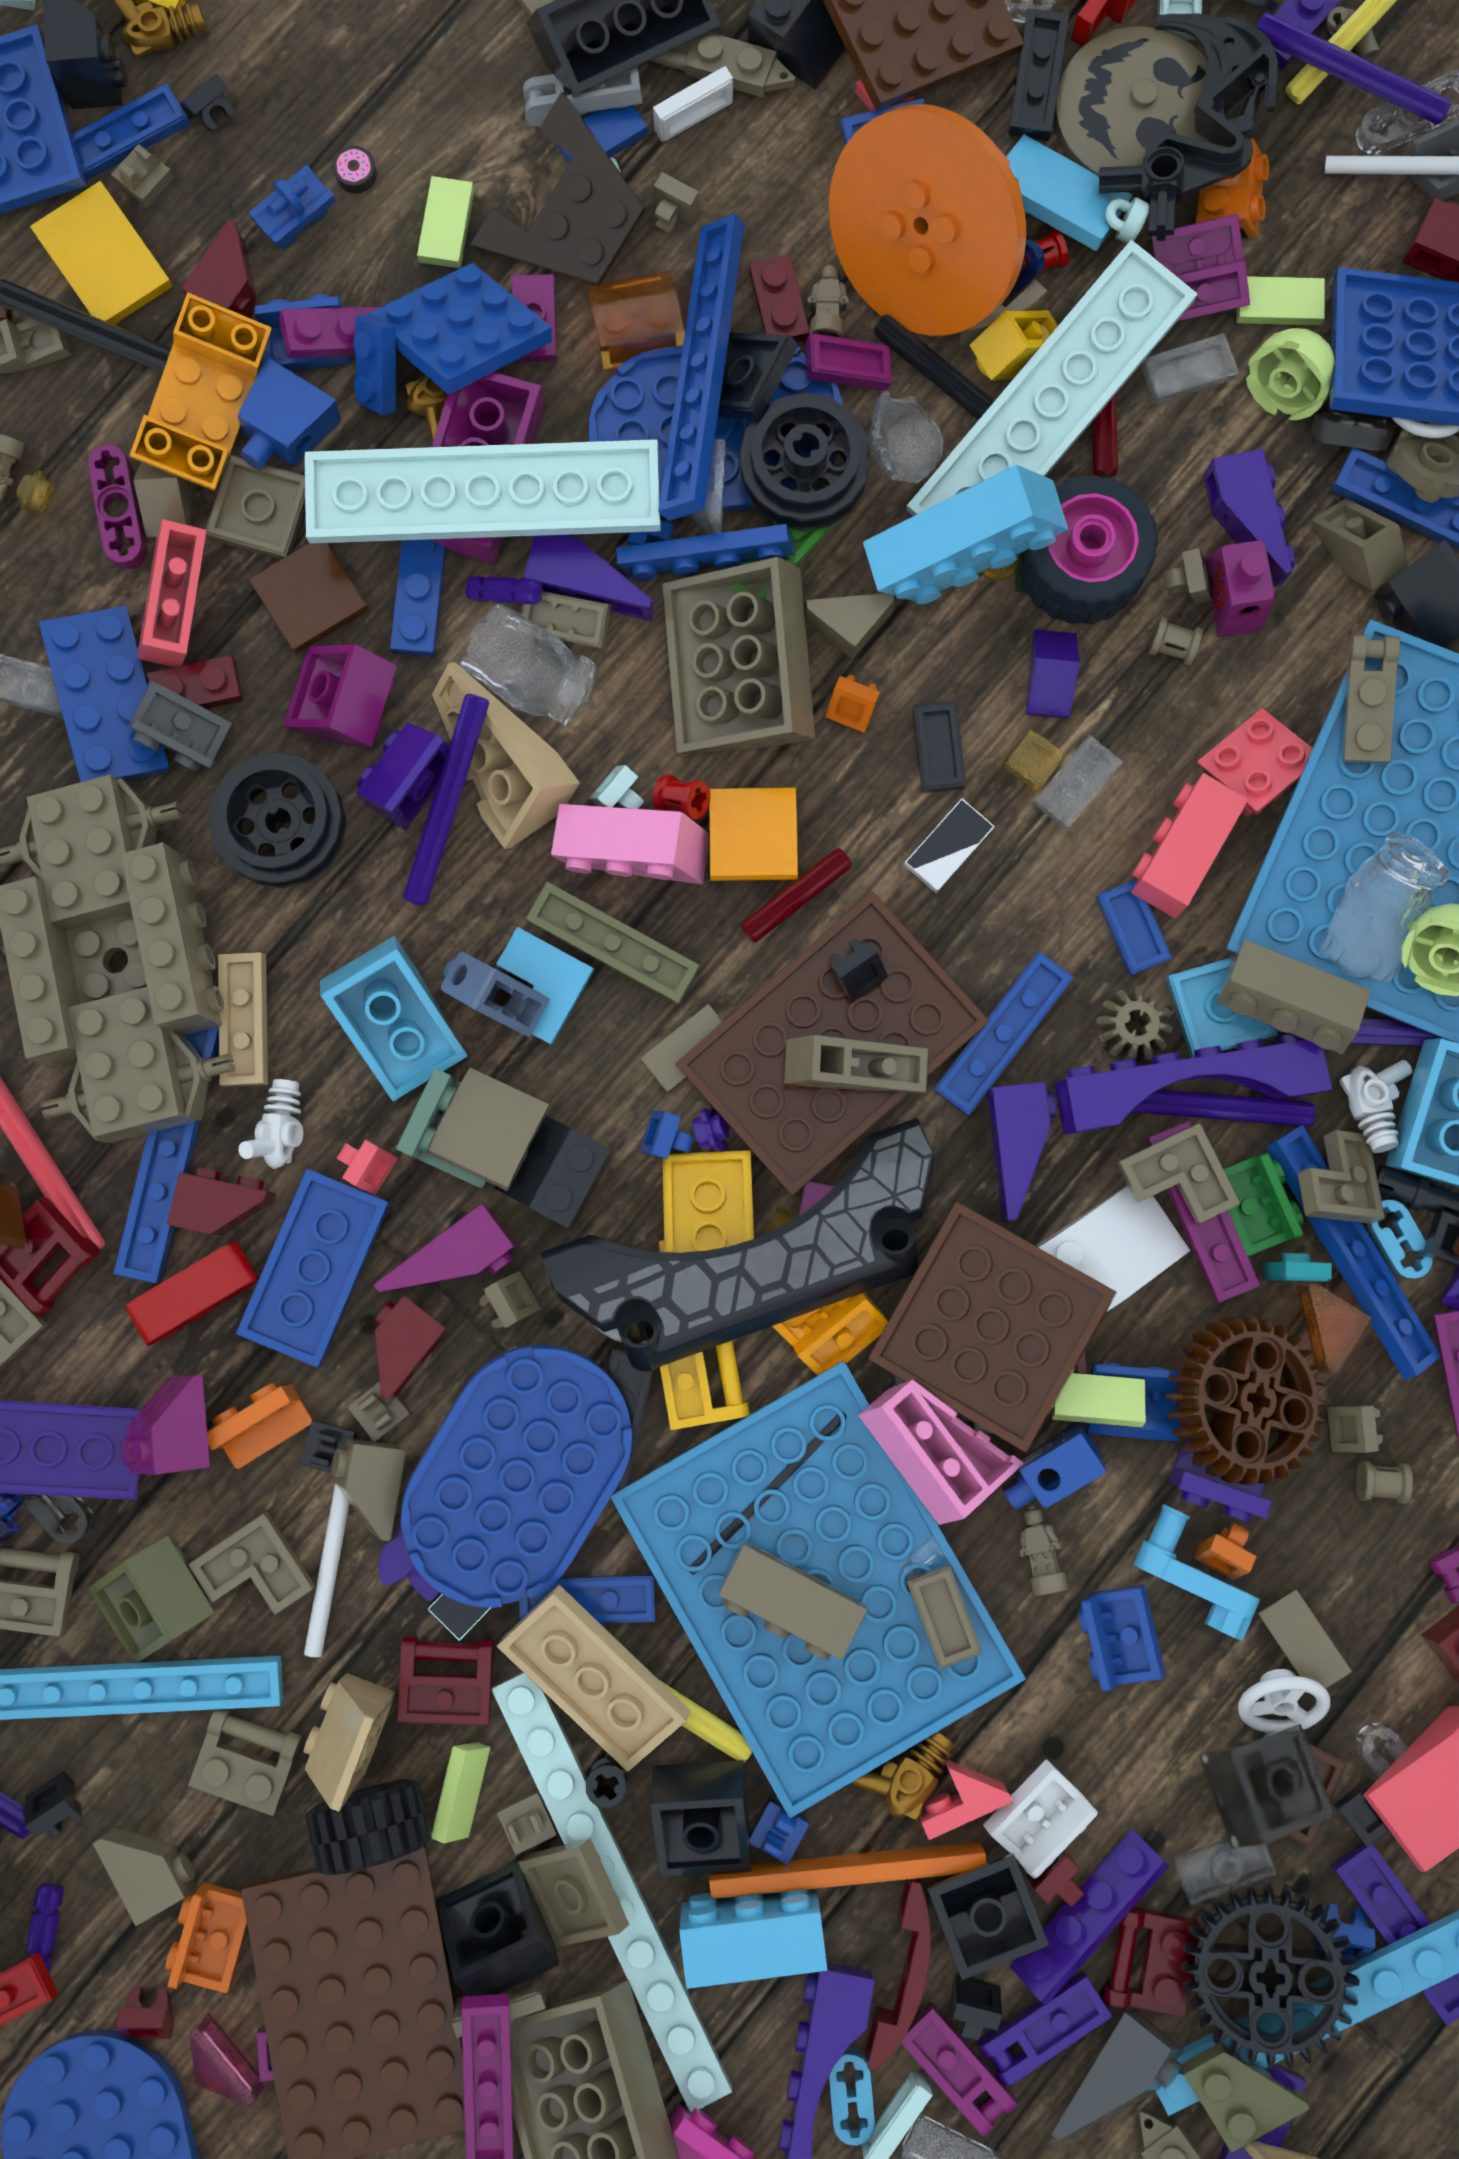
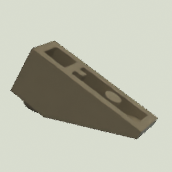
M820 1035L787 1039L784 1084L833 1089L926 1093L928 1049Z

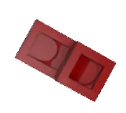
M1088 0L1077 15L1071 40L1081 47L1085 46L1106 16L1121 24L1137 0Z

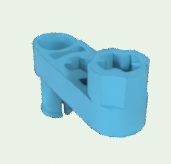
M1163 1504L1148 1541L1143 1540L1133 1565L1213 1602L1204 1623L1243 1641L1260 1598L1177 1560V1555L1173 1552L1190 1516Z

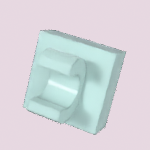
M626 765L616 766L589 797L596 806L613 807L616 804L619 808L638 809L644 802L639 795L629 788L638 776Z

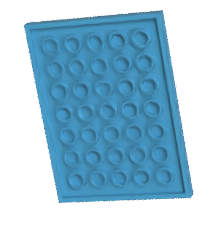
M1370 619L1362 635H1367V640H1383L1384 636H1399L1400 638L1391 761L1388 764L1342 762L1347 667L1225 950L1236 954L1245 939L1371 990L1366 1008L1439 1038L1459 1044V996L1440 995L1421 987L1414 981L1416 974L1411 971L1409 965L1405 969L1402 963V944L1415 920L1430 908L1449 903L1459 904V654ZM1365 658L1364 670L1380 671L1381 658Z
M844 1361L614 1492L611 1496L615 1507L789 1818L794 1817L1026 1680L935 1519L859 1418L858 1414L867 1408L869 1404ZM842 1411L847 1415L846 1420ZM838 1414L841 1425L830 1436L821 1435L822 1429ZM815 1437L824 1441L778 1490L768 1489L763 1491L788 1464L795 1463L804 1456L807 1445ZM773 1494V1495L759 1508V1503H760L761 1499H762L764 1496H766V1495ZM756 1498L754 1503L755 1513L747 1519L741 1513ZM736 1518L741 1519L745 1524L727 1542L724 1541L720 1534ZM717 1538L722 1547L711 1558L712 1550L710 1544ZM743 1540L865 1603L867 1612L842 1660L833 1655L830 1656L828 1661L819 1658L804 1648L807 1641L791 1633L788 1639L782 1638L767 1630L763 1626L766 1620L754 1613L749 1612L747 1617H743L723 1606L725 1598L719 1596V1587ZM707 1549L705 1561L699 1566H690ZM949 1564L982 1653L939 1669L906 1579ZM689 1571H691V1572H696V1571H698V1572H697L696 1574L692 1575Z

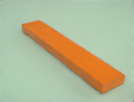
M976 1841L790 1860L788 1865L781 1861L751 1864V1871L710 1874V1893L713 1899L955 1875L986 1864V1854L981 1842Z

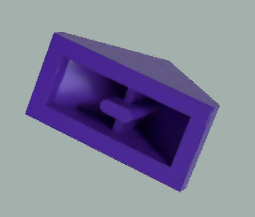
M1033 630L1026 715L1069 719L1080 665L1076 633Z

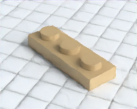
M261 952L218 954V988L224 1002V1010L219 1012L222 1026H219V1056L230 1053L234 1060L231 1064L235 1065V1071L219 1074L220 1086L268 1085L266 955Z

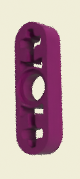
M103 444L96 447L88 458V468L102 546L105 554L115 566L124 570H130L140 566L147 555L141 513L133 481L132 465L119 447L112 444ZM114 459L117 465L113 466L114 479L119 485H111L109 476L103 470L108 465L107 460ZM116 497L126 498L128 500V509L123 515L112 517L107 514V505L112 499ZM116 529H124L126 538L134 545L128 547V554L122 556L118 550H115L122 547L121 535Z

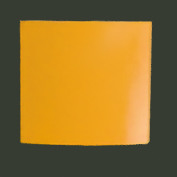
M796 788L710 789V881L797 880Z
M864 1292L773 1325L772 1327L793 1346L797 1356L816 1375H819L842 1361L845 1364L848 1363L883 1333L889 1320Z

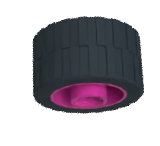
M1097 475L1070 478L1060 485H1055L1069 530L1055 536L1056 541L1045 548L1038 550L1028 549L1017 555L1019 558L1017 569L1025 593L1031 597L1032 603L1039 609L1041 608L1048 613V616L1056 620L1058 618L1070 624L1086 623L1087 625L1112 618L1118 611L1124 610L1130 604L1154 564L1157 555L1155 551L1158 546V534H1156L1154 516L1150 514L1148 505L1129 486H1124L1115 479L1109 477L1101 478L1097 477Z

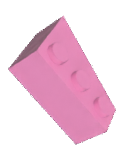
M559 804L551 855L565 863L566 870L576 873L588 874L591 873L592 869H596L616 876L630 877L638 875L703 885L710 834L682 812Z
M912 1379L887 1389L858 1416L938 1525L965 1519L1020 1468L1024 1462L1014 1455L1008 1456L989 1442L991 1438L981 1430H973L956 1417L957 1412Z

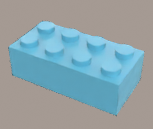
M1016 464L865 540L863 545L879 592L896 596L898 599L915 601L917 604H926L938 599L941 596L940 591L952 585L959 587L974 582L978 579V573L990 567L996 569L1012 564L1017 559L1016 555L1028 549L1038 550L1053 544L1056 541L1055 536L1069 529L1053 480Z

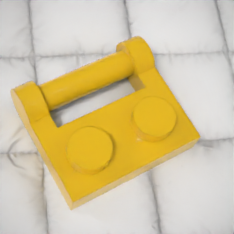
M737 1339L716 1346L726 1406L712 1407L703 1351L660 1367L671 1430L743 1418L750 1415L748 1402H743L733 1341Z

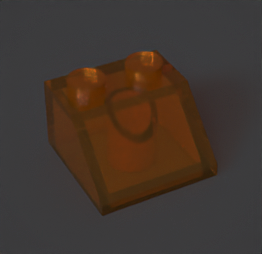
M669 270L586 287L603 369L618 367L632 357L649 350L683 345L685 330L676 289Z

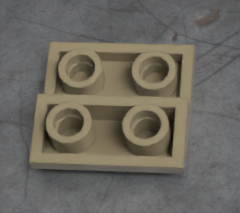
M469 1067L428 1148V1154L508 1191L528 1155V1148L548 1114L549 1104Z

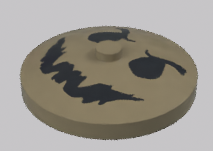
M1152 27L1120 28L1106 32L1088 42L1068 63L1058 87L1054 124L1057 137L1066 156L1071 161L1099 176L1100 167L1142 165L1146 148L1165 131L1210 143L1195 131L1194 114L1195 104L1202 92L1208 74L1206 57L1180 36L1165 30H1155ZM1140 191V192H1129V193H1131V194H1142V191Z

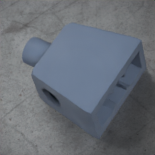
M463 951L458 953L457 957L448 962L444 968V981L441 984L443 992L527 1037H530L550 1000L545 995ZM499 989L511 994L509 1002L503 1007L494 1002L495 994Z

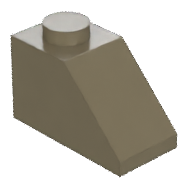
M1347 498L1311 519L1313 529L1345 575L1372 591L1379 586L1385 585L1390 579L1408 567L1399 525Z
M343 1438L342 1447L335 1450L332 1460L331 1471L332 1476H336L335 1484L368 1530L380 1540L390 1541L406 1450L395 1444Z
M115 1827L106 1831L92 1843L135 1926L184 1899L196 1886L193 1880L195 1878L194 1867L185 1854L179 1853L175 1844Z

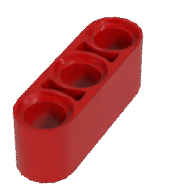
M235 1241L221 1247L135 1298L124 1308L145 1345L150 1346L252 1287L258 1282L259 1278L239 1243Z

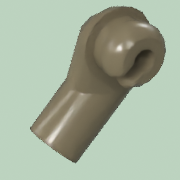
M1343 6L1333 8L1326 19L1329 33L1333 36L1352 16L1355 10ZM1371 28L1354 46L1357 55L1368 61L1373 60L1380 54L1379 46Z

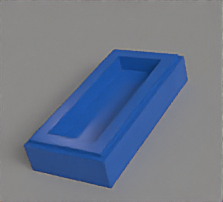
M633 105L625 108L598 110L583 118L609 157L614 156L648 135L647 125ZM555 143L569 164L573 156Z
M1138 879L1098 894L1095 897L1129 976L1172 959L1149 903L1130 893Z

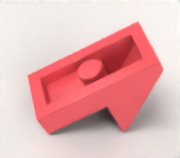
M945 1759L946 1766L958 1793L951 1797L949 1793H941L924 1803L925 1808L922 1810L919 1818L928 1839L931 1840L1012 1803L1013 1801L1004 1783Z

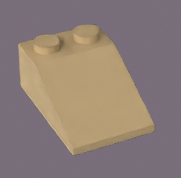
M348 1673L337 1684L332 1682L329 1684L320 1709L327 1711L321 1728L317 1726L312 1728L303 1753L310 1755L305 1771L329 1808L338 1812L366 1775L397 1693Z

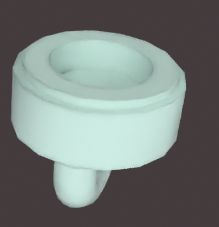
M1137 197L1131 203L1119 198L1111 201L1106 208L1105 218L1108 225L1117 231L1115 238L1126 244L1130 240L1134 241L1146 220L1150 206L1149 203ZM1117 210L1125 212L1122 220L1117 218Z

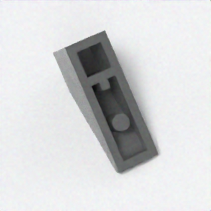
M1125 2012L1051 2135L1058 2141L1073 2139L1159 2090L1161 2086L1167 2088L1174 2081L1181 2068V2063L1177 2059L1183 2048L1138 2012Z

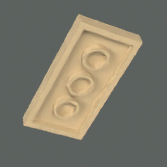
M560 1585L551 1591L505 1634L496 1646L627 1772L683 1725L690 1715L691 1710Z

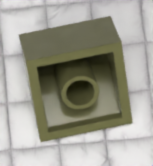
M168 1535L125 1560L88 1588L132 1663L142 1661L215 1613L209 1604V1597L202 1586L196 1583L187 1568L183 1552L173 1545Z

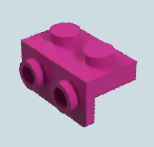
M678 2104L669 2118L680 2159H754L756 2152L747 2143L734 2135L730 2140L715 2130L718 2126L717 2123L698 2108H694L693 2112L690 2113L688 2109Z

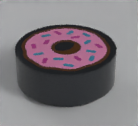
M347 146L341 149L334 157L333 172L337 183L342 189L351 193H361L368 190L374 184L377 177V169L374 159L368 150L360 146Z

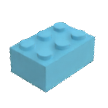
M1442 1038L1426 1039L1423 1041L1396 1128L1399 1132L1397 1136L1399 1145L1389 1150L1385 1166L1413 1175L1423 1176L1459 1189V1044Z
M817 1889L713 1899L711 1893H702L691 1896L689 1902L681 1903L679 1932L686 1989L828 1971Z

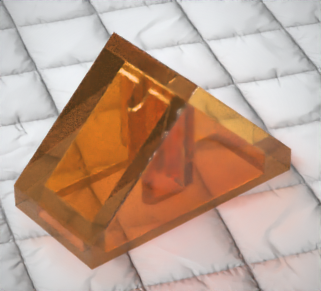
M1318 1283L1296 1285L1315 1364L1321 1367L1317 1372L1328 1374L1339 1372L1371 1320V1317Z

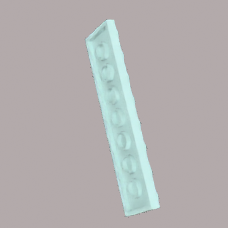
M1130 240L908 503L906 510L915 516L1016 464L1046 477L1195 301L1197 293L1133 240Z
M657 440L305 452L306 538L309 544L661 531L660 513L658 512L660 495Z

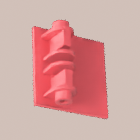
M1261 708L1200 758L1197 764L1220 783L1249 799L1242 810V814L1249 817L1252 814L1259 815L1263 808L1274 799L1282 796L1284 791H1288L1299 780L1312 747Z

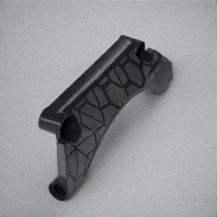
M918 1118L872 1133L866 1138L859 1155L845 1176L816 1205L782 1227L736 1245L696 1252H655L635 1249L594 1235H587L540 1252L558 1299L603 1332L617 1328L632 1367L638 1371H653L663 1365L913 1275L918 1269L919 1258L915 1233L910 1222L923 1217L934 1168L933 1152Z

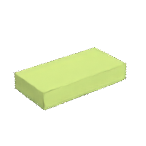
M431 176L417 253L419 263L461 268L475 191L473 182Z
M1247 276L1250 305L1236 308V323L1321 326L1325 319V278Z
M1072 1373L1052 1408V1420L1142 1428L1146 1422L1145 1379Z
M475 1742L452 1747L431 1833L432 1839L448 1843L469 1838L490 1746Z

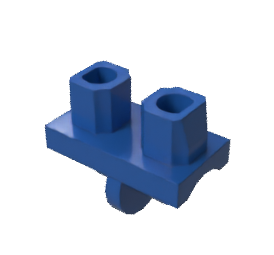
M305 165L286 182L281 178L273 183L275 191L248 213L252 221L278 249L280 247L285 249L296 240V234L313 221L318 222L327 215L328 208L336 202L334 194L321 183L309 166Z

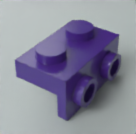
M1183 1443L1180 1444L1168 1481L1169 1485L1182 1490L1180 1499L1203 1507H1207L1209 1499L1225 1504L1224 1514L1246 1522H1250L1252 1514L1267 1519L1272 1501L1261 1497L1264 1484L1243 1485L1220 1480V1476L1206 1474L1205 1466H1198L1192 1463L1195 1452L1182 1451L1180 1448Z

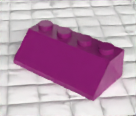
M492 372L447 395L431 447L535 444L546 409L541 385ZM505 537L431 540L456 554L497 565Z

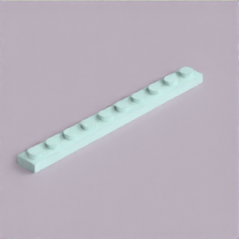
M523 1671L494 1685L491 1690L563 1843L568 1844L591 1838L600 1856L603 1867L630 1924L619 1934L608 1936V1939L629 1980L631 1988L690 2113L693 2112L694 2108L701 2109L732 2093V2084L606 1817L601 1807L594 1805L586 1794L587 1777L548 1695Z

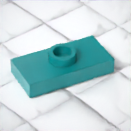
M1282 1253V1262L1263 1263L1262 1278H1265V1281H1329V1279H1332V1263L1310 1262V1254Z

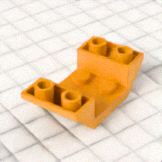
M187 292L173 331L174 343L149 414L148 416L144 415L129 455L130 458L215 491L241 428L238 420L239 410L261 369L272 327Z

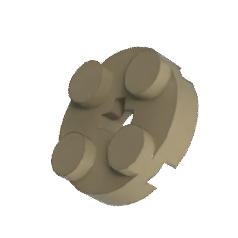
M1403 430L1392 446L1391 453L1386 460L1387 467L1413 486L1417 496L1426 502L1435 503L1440 497L1453 498L1459 496V438L1454 434L1443 438H1424Z

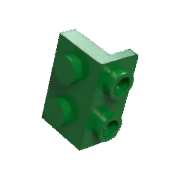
M1263 1153L1223 1169L1240 1202L1239 1205L1229 1209L1228 1212L1247 1256L1284 1241L1303 1236L1300 1225L1304 1223L1303 1216L1295 1201H1289L1282 1186L1286 1182L1285 1175L1276 1159L1271 1160L1268 1153Z

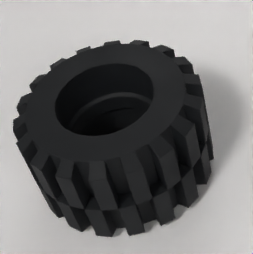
M409 1779L391 1781L356 1790L339 1812L330 1809L324 1801L315 1805L305 1814L317 1873L325 1875L350 1873L393 1861L421 1849L432 1839L419 1781Z

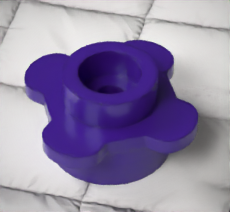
M702 1109L701 1116L694 1118L692 1121L694 1134L700 1147L704 1151L711 1149L715 1151L720 1149L722 1151L726 1150V1139L730 1137L727 1123L720 1114H716L714 1109Z

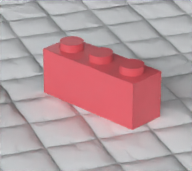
M162 519L156 538L137 659L171 667L182 666L187 654L206 537L205 529Z
M1202 773L1193 786L1186 782L1172 804L1179 808L1174 818L1171 820L1165 817L1152 838L1153 841L1159 843L1152 856L1145 852L1133 870L1132 876L1138 878L1130 893L1176 919L1188 907L1249 799L1205 773Z

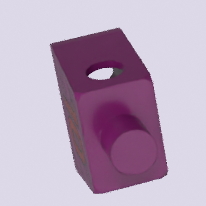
M1263 540L1221 546L1205 557L1217 637L1259 632L1274 603L1275 595L1266 545ZM1247 607L1248 613H1240L1242 609Z

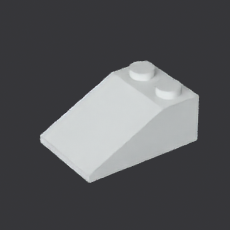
M1128 1185L1036 1245V1247L1117 1291L1107 1312L1126 1300L1190 1251L1155 1197L1151 1196L1136 1203Z

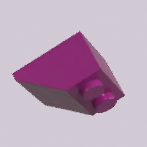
M356 644L308 646L283 727L347 747H372L373 741L381 728L380 719L386 700L393 690V677L397 665Z
M203 1375L167 1378L127 1427V1438L122 1440V1458L126 1466L130 1465V1473L158 1475L210 1467Z

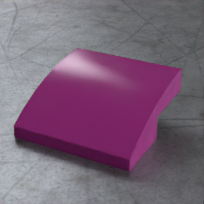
M1237 213L1175 227L1174 235L1166 236V241H1157V236H1151L1154 258L1197 293L1195 301L1178 321L1250 305L1246 263L1243 258L1239 216Z

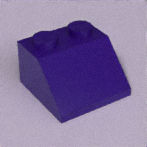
M408 722L401 731L397 729L388 737L383 747L384 755L376 766L371 764L364 770L358 781L360 788L356 792L363 803L405 832L435 792L448 752L444 739Z

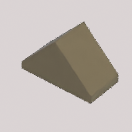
M141 462L133 481L146 538L148 540H156L162 519L191 526L190 481Z
M878 593L806 600V623L853 660L891 615L894 596Z

